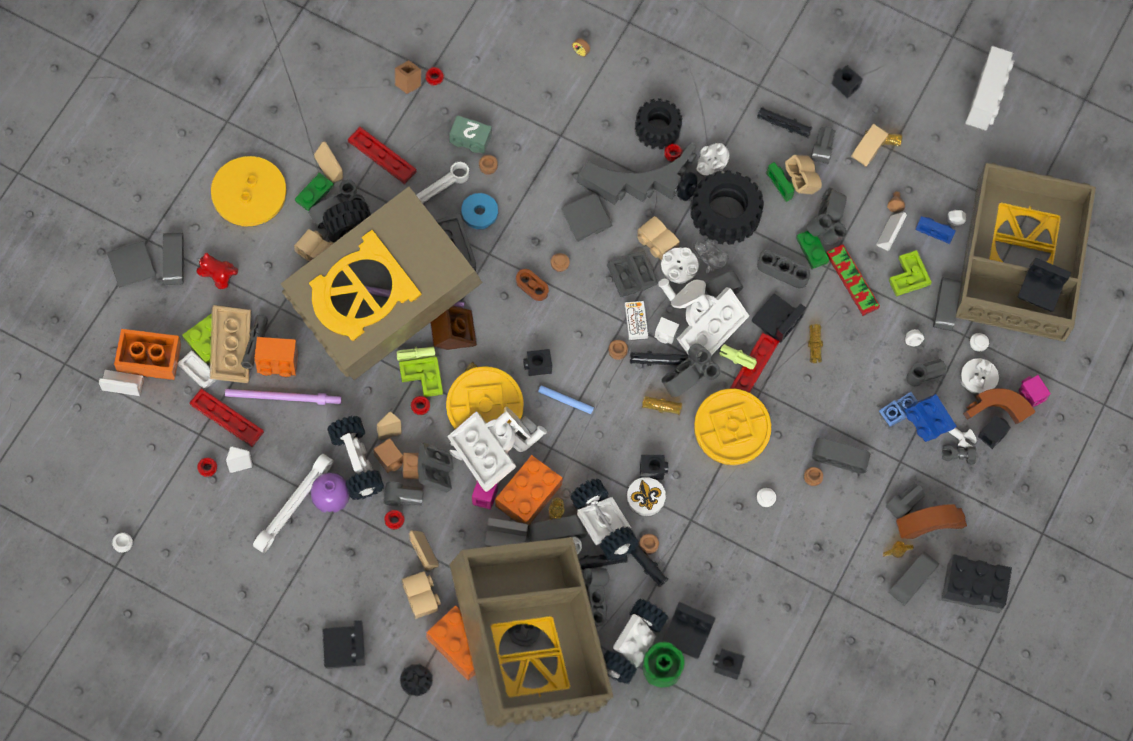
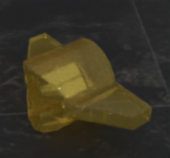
M897 541L891 550L883 553V556L892 554L894 557L900 558L907 550H911L914 547L913 545H905L902 541Z

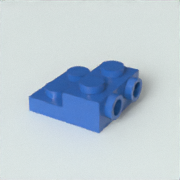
M937 394L916 401L905 409L907 419L913 422L918 436L923 438L925 442L935 439L939 435L952 431L957 427Z

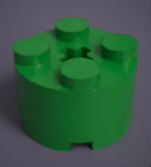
M660 642L654 644L647 651L642 666L643 674L648 683L661 688L677 683L684 669V656L671 643ZM664 662L666 668H663L662 665H660V663Z

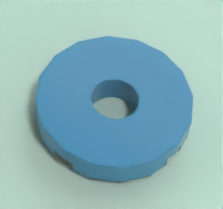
M475 193L464 200L461 206V216L469 227L485 229L495 223L498 217V205L490 195ZM482 208L485 212L478 215L475 213V210Z

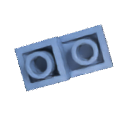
M909 392L899 400H894L880 409L879 412L889 427L907 418L905 409L916 402L917 399L912 392Z

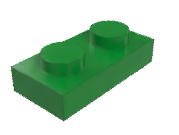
M775 162L769 164L766 174L786 202L791 200L795 191L792 182L786 179L783 169L778 167Z
M318 173L295 198V202L309 212L334 187V183L321 173Z
M809 231L796 236L811 269L829 263V258L818 236L811 235Z

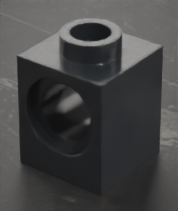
M848 65L843 69L839 68L833 74L832 85L846 98L850 97L861 86L862 78Z
M550 349L527 351V357L523 359L524 370H528L529 376L552 374ZM538 360L541 361L542 364L535 365L533 364V362Z
M996 415L982 429L978 438L993 450L1007 435L1011 427L1005 419L999 418Z
M641 455L640 478L650 477L655 480H663L665 473H668V462H665V455ZM654 464L657 465L659 469L652 470L649 466Z
M722 649L720 655H715L713 665L716 668L714 673L737 680L745 656ZM729 660L733 666L725 667L723 661Z

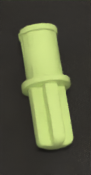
M726 344L720 350L723 351L719 353L720 356L732 360L734 364L739 363L750 369H754L757 364L755 358L744 354L742 350L738 351Z
M416 346L415 349L397 351V360L399 362L435 357L434 346L417 348Z

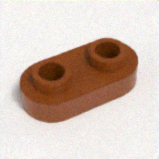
M521 269L516 274V284L532 299L542 301L547 298L549 293L548 285L529 269ZM522 279H528V282H523ZM540 290L542 294H537L536 291Z

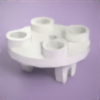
M715 143L709 147L704 146L700 151L701 155L698 160L697 171L705 177L709 174L714 176V173L717 171L724 173L723 169L729 160L728 148L722 143Z
M687 247L673 248L663 255L661 262L664 276L675 283H686L696 276L699 267L698 259L691 249Z
M981 358L972 359L962 368L961 384L971 393L978 395L984 391L994 389L998 384V370L988 360Z

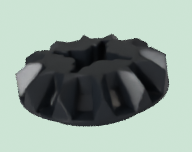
M686 172L684 177H681L677 188V197L680 200L687 201L694 195L698 184L695 173Z
M521 624L514 625L508 629V634L513 643L520 646H529L536 642L540 635V629L530 624H523L525 629H530L527 631V637L523 633H518L521 630Z
M411 664L409 667L404 668L400 676L401 687L411 696H421L431 688L432 674L427 667L421 664ZM414 673L417 677L422 678L419 680V687L415 682L410 681L413 679Z

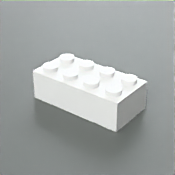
M994 46L991 47L965 124L987 130L989 124L993 125L1004 94V88L1009 79V72L1014 63V60H1011L1012 52Z

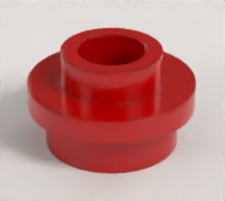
M433 67L426 72V81L429 84L439 85L442 83L444 74L439 68Z
M677 144L667 146L664 151L665 158L670 162L675 161L683 154L682 149Z
M417 396L411 402V409L417 415H424L430 409V402L424 396ZM423 404L424 407L422 409H419L417 405Z
M212 458L201 459L197 466L198 472L204 477L213 476L217 471L216 461ZM209 465L211 466V469L204 470V467Z
M391 510L385 515V524L390 529H399L404 524V516L398 510ZM397 518L398 522L392 523L391 519Z

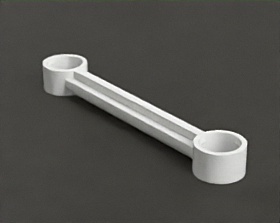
M463 162L454 163L451 166L450 173L416 196L422 203H425L453 183L466 182L469 178V167ZM456 169H464L466 174L458 177L453 172Z
M321 454L318 457L311 472L267 529L257 536L253 547L262 553H265L270 548L277 533L311 491L315 479L330 470L333 464L331 458L325 454Z

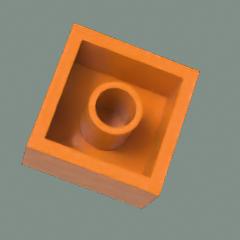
M257 337L254 357L257 373L265 376L279 374L282 377L296 376L298 361L296 340Z

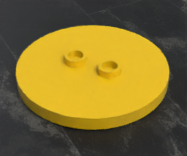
M253 156L239 157L223 165L214 176L211 185L212 202L217 212L225 220L240 226L260 225L271 220L282 209L286 199L285 180L280 170L268 160Z
M488 366L472 368L461 374L450 387L446 400L447 415L454 429L458 428L476 411L488 423L502 415L506 406L519 419L522 418L524 409L523 395L517 382L506 372Z
M724 389L711 394L702 402L695 416L694 433L698 445L711 459L726 465H741L752 461L765 449L771 435V419L764 404L753 394L740 389Z

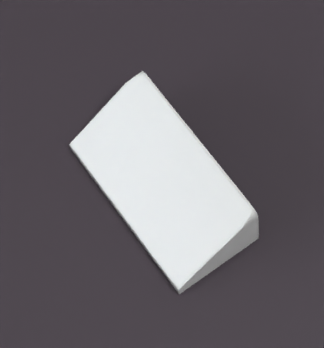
M905 212L890 216L876 244L877 246L887 251L890 250L906 218Z
M230 447L226 459L230 473L252 468L253 464L248 450Z

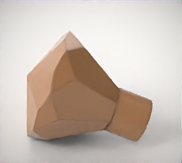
M894 192L893 198L888 202L887 208L891 212H901L905 209V203L900 198V192Z

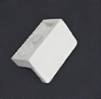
M105 370L103 379H99V384L103 391L140 396L144 377L142 375Z

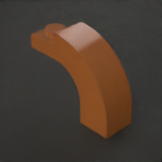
M996 388L975 396L978 404L974 401L966 407L967 411L963 414L968 420L985 408L995 406L1004 409L1015 424H1018L1034 414L1035 410L1020 394L1012 390Z
M955 504L925 508L896 520L900 536L904 539H915L925 533L938 529H963L967 527L962 508H956Z

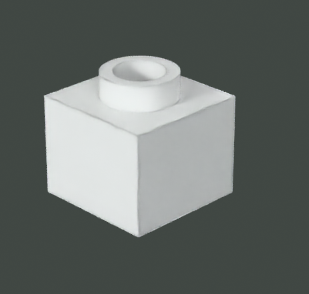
M661 317L654 337L662 343L672 344L678 332L679 324Z

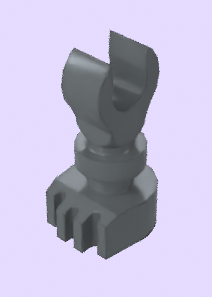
M945 446L942 451H949L951 453L950 456L942 457L945 461L967 458L968 464H975L976 447L967 446V450H964V448H959L958 450L951 446Z

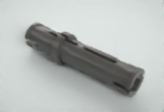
M264 315L256 316L254 327L250 330V339L241 362L242 367L246 369L253 368L257 337H265L264 330L268 318Z

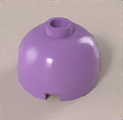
M324 473L313 482L311 488L312 502L322 512H338L349 502L350 495L346 486V480L339 474Z

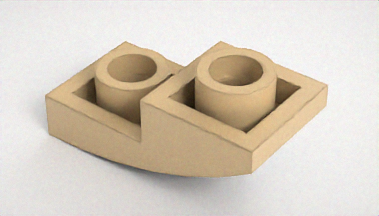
M873 124L851 157L867 167L889 134Z

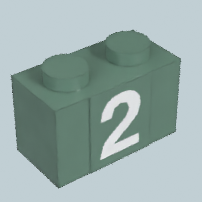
M457 115L449 134V142L457 147L468 148L475 153H485L492 135V127Z

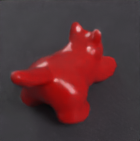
M205 253L199 259L200 268L196 270L199 276L212 278L218 289H226L232 275L238 274V269L228 261L221 262L208 253Z

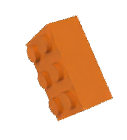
M121 329L114 362L116 371L175 380L181 349L180 338L176 335Z
M531 455L496 497L495 506L517 523L530 525L562 486L563 478Z
M455 605L426 632L427 640L469 681L475 675L461 612Z

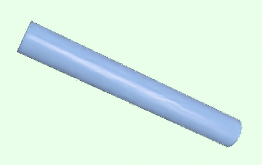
M542 385L539 388V393L589 414H592L594 407Z

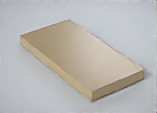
M213 305L210 379L241 383L249 382V369L242 367L241 362L250 339L251 310Z

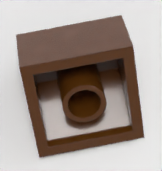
M453 305L430 322L434 347L451 350L477 345L472 310Z

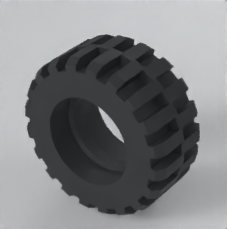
M725 170V173H721V171L715 172L714 176L709 174L705 177V181H700L694 191L691 204L693 224L695 228H700L699 233L702 236L707 235V239L712 242L717 240V244L728 242V245H731L735 241H738V243L744 241L745 237L749 238L753 235V231H756L761 220L764 207L763 195L760 190L757 191V184L755 182L751 183V178L748 176H741L742 173L740 172L734 174L731 173V170ZM719 197H730L742 205L744 213L736 218H724L712 210L710 202Z

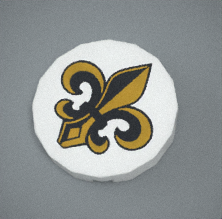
M650 477L635 480L627 491V503L630 509L642 516H651L658 513L665 503L666 495L662 484Z

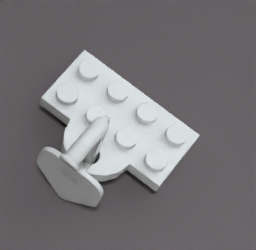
M662 279L658 283L673 307L686 308V320L689 326L681 333L677 340L687 354L693 344H701L712 356L749 317V314L731 288L726 287L715 298L705 294L706 283L702 280L689 282L677 295L669 285L668 279Z
M506 406L502 415L488 423L476 411L447 437L483 490L487 492L517 467L508 455L510 449L514 447L519 452L526 451L544 434H547V431L544 427L537 426V430L531 435L518 416ZM518 430L527 437L525 441L516 434Z

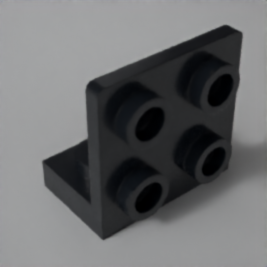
M1035 258L1028 268L1018 298L1053 312L1063 285L1069 279L1071 272Z
M773 294L752 318V322L782 343L804 317L806 307L801 303L797 308L792 307L778 295Z
M679 602L662 642L671 643L682 653L698 659L716 618Z
M362 620L354 621V626L323 629L325 668L365 666Z

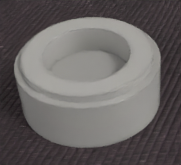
M523 416L520 419L530 434L537 430V426L528 417Z

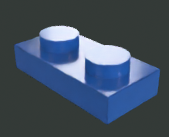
M921 216L915 229L948 244L951 243L956 231L948 225H942L935 222L932 218Z

